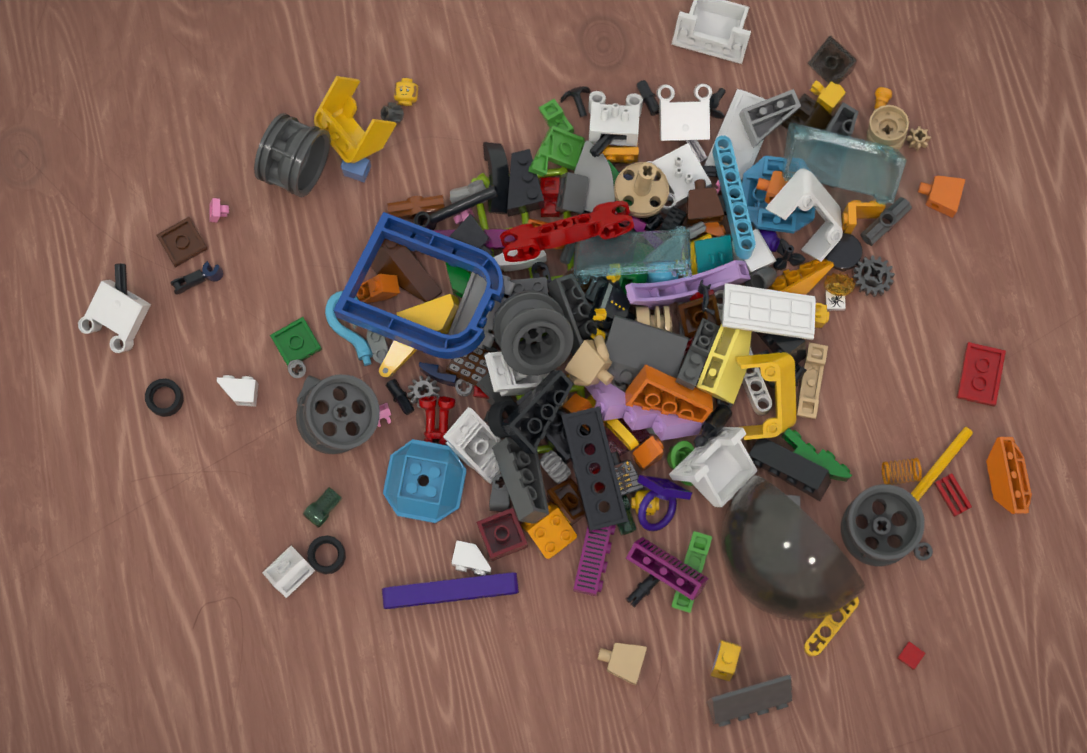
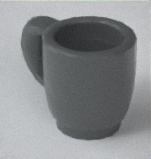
M763 267L752 273L751 279L744 282V285L767 289L775 282L777 273L771 267Z

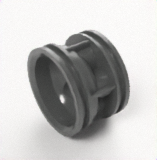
M286 113L279 114L270 123L259 144L254 164L255 177L267 184H275L282 187L287 192L295 194L300 198L305 197L314 188L325 167L331 143L329 132L317 126L309 127L304 125L297 118L290 117Z
M344 374L327 377L311 387L300 399L296 410V424L301 437L310 447L325 454L344 453L366 442L375 432L380 417L379 403L373 390L361 379ZM333 390H342L345 395L344 400H336L333 396ZM354 401L358 403L361 414H356L352 410V403ZM316 402H324L328 406V411L325 414L317 413L315 410ZM338 410H341V411H342V412H341V415H342L341 417H338V416H337V415H338ZM349 422L354 423L356 426V434L354 436H350L346 432L345 428ZM325 423H332L335 426V432L332 436L324 434L323 425Z
M889 484L872 486L860 493L845 510L841 520L842 540L850 554L860 562L871 566H888L898 562L917 547L924 533V514L918 501L903 488ZM873 502H881L884 505L883 514L877 515L873 512ZM898 513L904 517L905 522L903 526L892 524L891 518L893 514ZM862 516L867 520L868 525L865 529L857 526L856 517ZM882 524L884 527L879 531L877 527ZM889 536L898 537L900 540L898 548L888 545L887 538ZM868 537L874 538L877 542V548L873 550L867 546L865 539Z

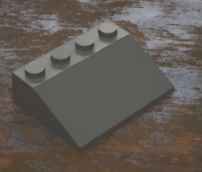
M614 315L605 340L609 359L612 361L607 371L614 376L613 380L629 385L645 364L677 378L688 337Z
M791 675L710 698L706 702L713 725L719 724V727L731 724L730 720L738 718V721L749 719V714L757 712L759 716L769 713L768 709L776 707L777 710L788 707L787 703L792 701Z

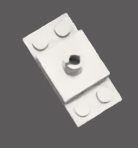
M491 352L484 355L494 392H500L501 396L524 395L530 390L533 391L549 374L538 376L524 375L508 366L501 352Z
M468 407L443 438L447 441L446 444L467 466L476 470L486 482L491 484L493 478L501 472L492 447L502 440L491 432L489 426L473 409Z

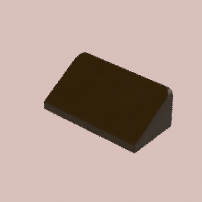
M818 104L799 131L797 137L813 146L825 130L832 115L822 105Z

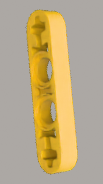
M590 395L586 399L591 403V405L594 408L596 401L592 397V395ZM618 419L603 421L630 451L639 445L636 438Z
M852 592L845 593L804 644V651L808 656L815 657L819 655L857 608L859 599L856 594ZM845 597L848 599L852 597V602L854 606L849 605L846 608V611H849V613L847 614L845 610L838 607V605L840 604L841 607H843L847 602L845 600ZM838 611L842 614L843 619L841 622H835L832 619L833 612ZM821 627H828L831 634L829 637L821 636ZM816 635L819 640L825 643L822 644L821 642H819V644L816 646L818 651L816 652L814 650L813 652H810V646L808 644L815 643L817 638H814V636Z

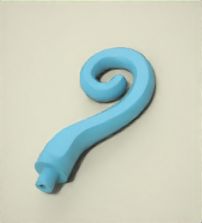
M343 291L336 292L328 299L326 304L325 316L327 322L339 336L353 344L358 359L363 360L364 366L371 365L370 358L373 357L368 342L361 335L343 326L333 311Z

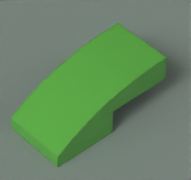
M555 99L538 107L549 128L555 126L574 133V128L564 116V111Z

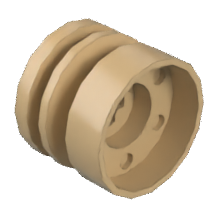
M893 105L881 106L874 110L870 116L866 136L870 147L882 154L895 153L901 149L905 143L909 127L907 114L901 108Z
M635 306V321L672 332V317L669 312V306H663L662 314H660L659 306H655L654 315H650L648 306Z

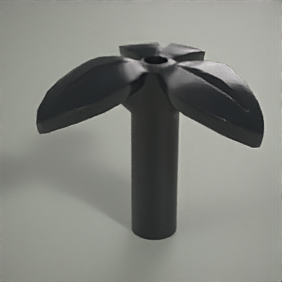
M581 86L565 92L560 102L562 103L566 98L572 96L580 117L586 116L587 113L580 94L591 93L590 88Z
M720 88L717 93L712 94L709 98L710 116L717 119L725 118L721 111L716 110L719 101L726 93L724 88Z
M781 238L777 252L783 257L776 258L773 266L776 270H783L787 266V261L792 266H797L806 259L799 253L792 254L794 247Z

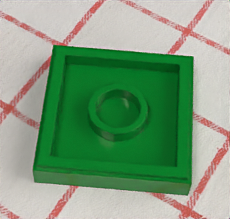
M304 317L270 335L287 366L292 360L298 359L303 361L322 350Z

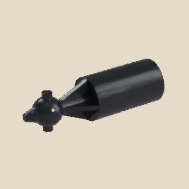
M718 405L703 423L702 435H698L694 440L696 448L704 446L708 442V438L715 437L732 417V411L728 406Z

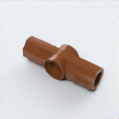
M443 195L424 198L423 196H412L405 201L387 203L388 213L401 219L408 217L414 219L418 212L424 211L430 214L445 207Z

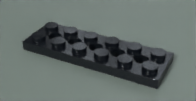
M599 406L561 415L589 531L627 522L628 518ZM581 425L589 427L590 432L587 436L581 435L579 431ZM586 444L594 446V453L592 455L585 453L584 447ZM591 463H596L599 466L597 474H592L589 471ZM597 482H601L604 485V490L600 494L594 490V485ZM602 501L607 502L609 505V509L605 513L599 510V504Z

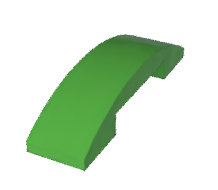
M693 531L684 563L699 573H702L712 536ZM676 590L671 607L691 613L694 600L692 601Z

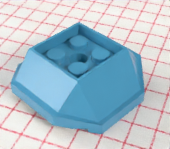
M764 156L743 173V192L751 224L756 229L794 234L814 221V207L808 211H803L796 207L793 214H790L786 220L767 211L768 203L765 202L767 191L756 189L759 178L771 180L773 171L796 173L799 169H807L803 160Z
M412 439L390 455L383 495L397 516L438 523L460 508L467 469L449 446ZM428 476L429 483L426 486H420V477Z

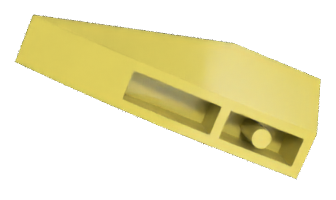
M721 324L696 386L697 389L712 395L714 398L734 405L747 368H740L735 357L749 355L752 331L722 327Z

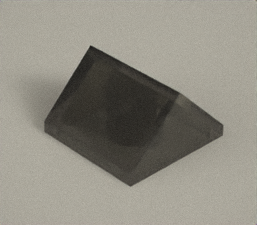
M829 36L808 62V65L828 83L832 81L835 84H840L854 70L857 59L832 36Z

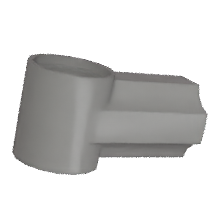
M477 180L468 186L452 189L450 191L451 203L453 204L486 189L483 181Z

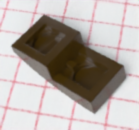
M805 93L799 99L801 107L781 124L795 135L801 130L819 104Z

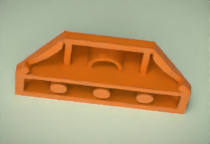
M997 437L986 460L993 498L1011 514L1029 513L1032 494L1024 456L1015 444L1014 437Z

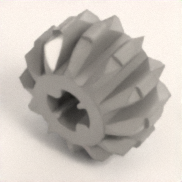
M419 376V382L415 379L412 380L415 386H408V389L411 391L408 393V397L412 398V404L417 403L418 408H421L419 406V398L436 396L438 399L440 397L437 394L440 391V387L436 386V380L430 382V376H427L425 381L422 376ZM424 389H427V393L421 395L420 391H424Z
M552 450L545 453L539 460L541 467L558 484L565 481L571 474L570 468Z

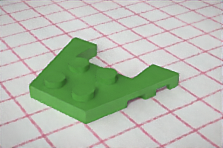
M555 126L550 127L528 171L543 177L547 174L548 161L575 171L585 144V138Z

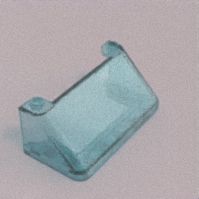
M789 123L782 177L785 181H789L799 169L804 168L811 171L821 184L871 195L876 199L877 203L887 205V202L894 203L907 159L898 149L891 146L796 123Z
M685 226L674 227V230L628 232L611 239H602L598 235L575 242L574 277L578 284H588L590 279L593 282H597L596 277L662 272H672L673 277H677V273L678 275H683V278L693 277L690 230L686 229Z

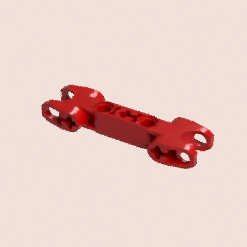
M606 202L595 206L591 213L561 219L538 227L528 223L508 229L500 235L502 246L505 247L503 249L505 261L518 262L534 259L539 256L541 250L556 248L598 235L602 239H611L625 234L634 228L633 218L628 215L630 213L628 202ZM617 207H625L623 212L615 213ZM620 222H630L626 227L619 226ZM510 235L515 237V240L510 242L504 240ZM509 251H518L515 256L507 255Z

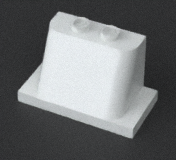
M694 0L689 14L680 11L672 45L742 64L751 31L743 29L749 7L726 0Z
M723 427L715 437L708 438V442L704 446L695 448L669 473L671 479L691 482L714 507H723L758 471L741 442V439L746 435L745 430L740 427Z

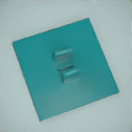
M730 234L694 241L698 274L733 261Z

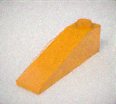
M816 259L800 265V269L785 270L783 275L778 276L772 286L767 289L806 295L832 269L834 263L823 259L822 262Z

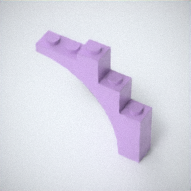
M734 260L709 271L680 279L656 283H630L625 287L630 304L645 305L649 309L655 310V306H659V309H661L663 306L674 302H689L690 298L698 292L701 280L704 281L703 285L705 286L711 284L710 290H713L715 293L718 290L724 291L725 283L739 285L751 278L746 261Z
M600 381L598 384L585 386L596 401L595 407L599 406L603 421L623 418L632 431L652 428L661 441L699 435L703 423L678 418L676 414L665 415L661 414V411L654 409L648 411L643 410L641 406H626L625 392L611 383L605 385Z

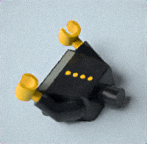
M610 269L611 274L606 276L609 282L598 288L588 318L597 321L601 329H610L614 315L633 321L636 317L629 312L631 304L620 286L621 271L619 269Z

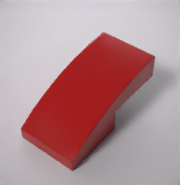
M541 177V191L544 199L541 217H560V212H556L559 177Z

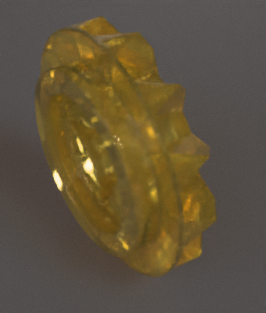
M841 272L839 274L832 273L831 276L828 275L826 277L824 287L833 295L845 296L853 292L855 283L853 278H849L848 274L842 275Z

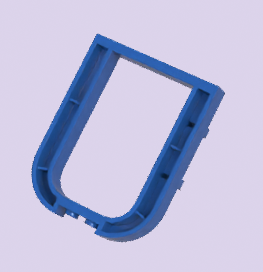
M383 212L333 311L339 319L438 358L454 359L474 351L485 338L483 328L487 322L486 316L489 311L493 310L495 301L502 302L504 280L499 264L486 251ZM384 239L406 246L411 251H419L445 261L448 265L455 268L458 266L471 271L485 279L487 282L485 292L465 330L454 335L442 334L354 299Z

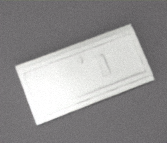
M737 89L717 137L727 136L731 139L742 182L743 173L753 166L764 139L754 148L752 147L739 113L742 109L766 99ZM713 147L704 166H715L712 153Z
M725 283L722 327L813 340L816 299L815 296Z

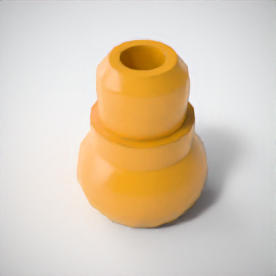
M884 87L876 89L875 110L888 104L892 97L890 89Z

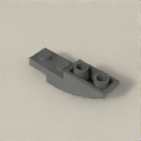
M702 318L681 364L676 383L691 390L695 388L720 326Z

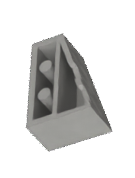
M794 89L746 107L739 113L753 148L801 107Z

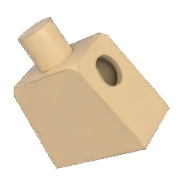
M615 643L612 651L601 648L598 660L609 663L607 672L632 685H636L647 647Z

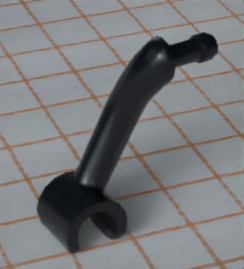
M701 280L698 292L703 294L702 311L714 315L715 311L707 308L711 284L705 286L703 285L704 281Z

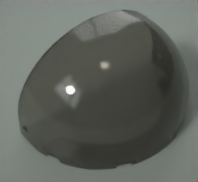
M757 475L753 476L730 502L721 529V547L724 563L737 589L746 599L762 611L787 620H817L843 610L864 591L865 584L861 576L839 547L794 501L769 481Z

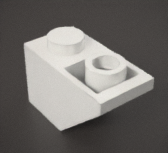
M224 375L223 378L217 377L218 384L236 405L256 407L258 383L256 380H253V377L243 376L242 379H235L234 376Z
M456 541L451 563L455 570L466 572L467 569L475 571L474 574L486 576V573L491 574V567L476 544Z

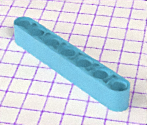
M719 136L715 140L712 153L736 255L739 258L749 259L752 256L756 242L733 145L729 137Z

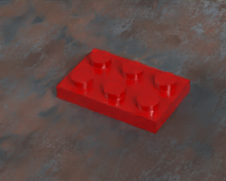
M968 342L966 344L956 398L993 407L996 406L1006 350Z

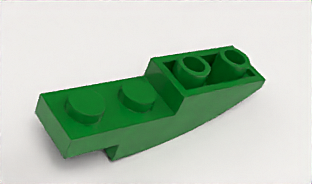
M788 428L783 433L781 438L794 449V453L828 469L831 479L847 482L852 476L849 468L844 464L840 465L830 451L822 449L817 454L815 452L816 449L810 443L806 444L796 430Z

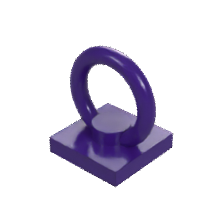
M639 475L637 482L651 490L642 499L638 509L640 525L648 531L663 529L674 517L677 507L676 498L690 500L692 492L666 478ZM657 497L669 501V508L664 518L657 523H649L646 519V510L651 500Z

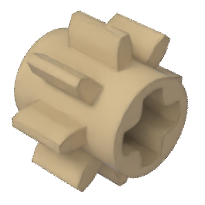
M920 126L915 131L911 129L909 131L910 135L906 138V141H910L909 148H916L917 151L920 147L926 148L927 142L931 139L930 136H927L928 130H923Z

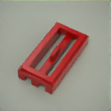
M952 473L934 483L954 517L972 507ZM948 480H950L951 484L953 485L954 489L956 490L965 507H963V505L961 504L960 500L958 499ZM942 483H944L951 497L958 506V511L956 510L947 493L945 492L943 486L941 485Z

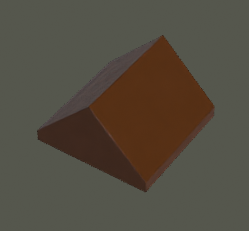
M715 294L709 295L707 307L715 311L714 315L702 311L703 297L677 306L676 315L685 337H694L702 318L721 326Z
M572 478L547 491V497L560 509L571 526L585 516L578 486Z

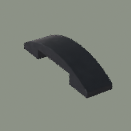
M484 142V161H488L490 186L495 185L499 192L495 199L488 200L489 213L506 215L509 194V169L506 154L501 144Z

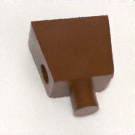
M704 179L695 180V189L688 191L687 225H694L700 221L703 223L723 221L724 212L716 188H706Z

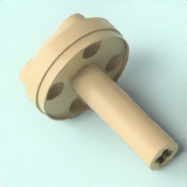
M650 162L633 163L624 168L615 181V200L632 201L633 205L629 206V215L636 218L651 217L658 214L666 204L669 195L667 178L657 166ZM625 174H630L633 177V179L626 180L623 176ZM655 175H657L660 180L654 181ZM650 201H657L659 203V206L653 207L650 204ZM620 206V207H619V209L621 210V212H623V211L625 210V207H623V206Z

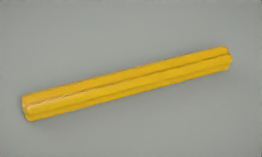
M968 427L962 429L910 493L917 501L920 500L972 436L973 431Z

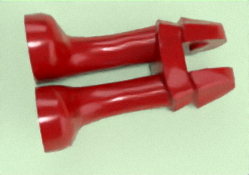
M426 396L419 398V406L424 408L426 412L425 442L434 443L433 439H440L439 444L447 445V441L443 436L448 431L449 411L455 407L456 400L454 398L446 396L438 398L439 428H435L437 397Z

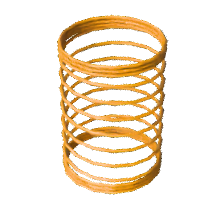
M917 457L911 458V461L913 460V471L911 463L910 481H912L911 471L914 481H921L922 470L920 461ZM896 460L894 461L893 473H894V471H895V462H896ZM902 460V463H901V468H902V478H901L902 481H901V483L903 482V473H904L903 460ZM906 460V462H905V466H906V477H905V479H906V481H907L908 466H907V460ZM884 461L882 463V476L884 483L890 485L892 461H890V468L888 462ZM916 461H917L918 470H919V478H918L917 472H916ZM885 466H886V474H887L888 480H886V476H885ZM900 469L898 471L897 483H899Z

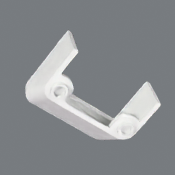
M802 168L793 175L767 205L766 210L786 220L796 207L803 211H808L814 207L825 222L801 250L822 262L842 238L841 208L814 174Z

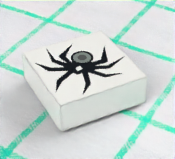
M845 290L825 291L827 310L846 309Z

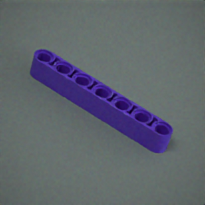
M503 573L382 588L384 609L519 593L517 573Z

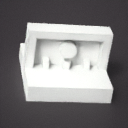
M290 546L262 573L287 598L315 570Z

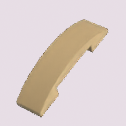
M809 342L804 368L807 371L801 379L796 416L816 419L828 346Z

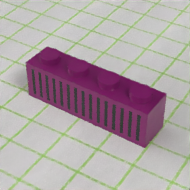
M616 525L589 531L587 526L573 592L595 597L597 592H601L603 581L600 580L601 573L606 572L608 563L604 561L605 554H610L612 543L608 541L610 535H614Z
M643 537L634 542L626 557L627 560L692 601L701 594L709 579Z

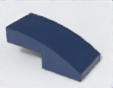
M419 362L420 371L426 376H430L431 379L441 384L455 387L457 382L456 375L439 373V365Z

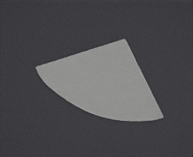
M586 140L574 174L588 177L584 210L593 212L595 206L615 201L614 183L611 168L603 153L599 157H593L590 149L594 144Z

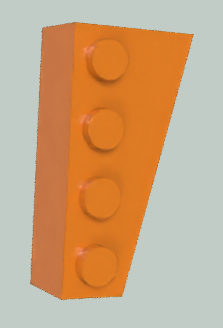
M646 364L625 391L626 406H641L643 410L650 411V409L661 411V414L665 415L676 414L678 418L703 423L713 411L712 395L697 388L691 390L676 383V378Z

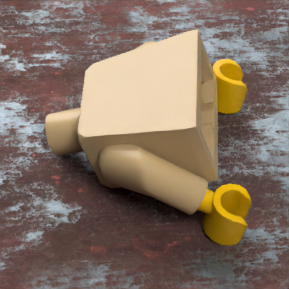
M599 328L596 329V335H590L594 341L584 340L564 369L570 373L566 374V376L570 378L574 385L589 386L598 384L600 381L605 385H609L614 378L607 371L612 361L609 359V353L604 341L606 333Z

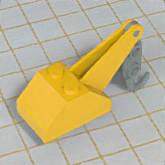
M448 294L397 312V316L442 334H447L452 326L460 302L458 297ZM367 330L368 344L371 348L373 359L381 365L379 373L382 377H392L417 351V349L394 341L389 349L384 336Z

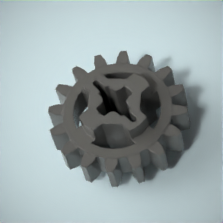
M871 255L870 260L864 257L863 263L859 261L857 267L853 270L856 274L852 277L853 280H857L854 286H860L859 292L864 290L866 291L865 296L872 293L873 297H876L877 292L881 296L884 294V290L888 292L890 289L889 285H892L894 282L891 278L895 275V273H890L893 267L886 266L888 261L881 262L880 256L875 260L873 255ZM865 269V275L861 277V272ZM883 276H885V283H884V284H882L883 281H882V279H881V278H883Z

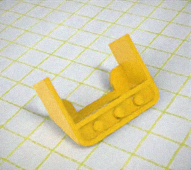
M336 76L315 113L314 124L320 129L329 132L331 146L346 163H356L381 150L397 124L391 121L372 119L367 130L364 132L353 118L357 110V104L352 96L360 81L358 79Z
M786 352L736 356L735 360L741 369L760 367V374L764 380L775 381L776 417L766 419L763 425L741 426L740 428H743L746 432L743 439L776 437L794 426L797 418L795 361L793 357Z

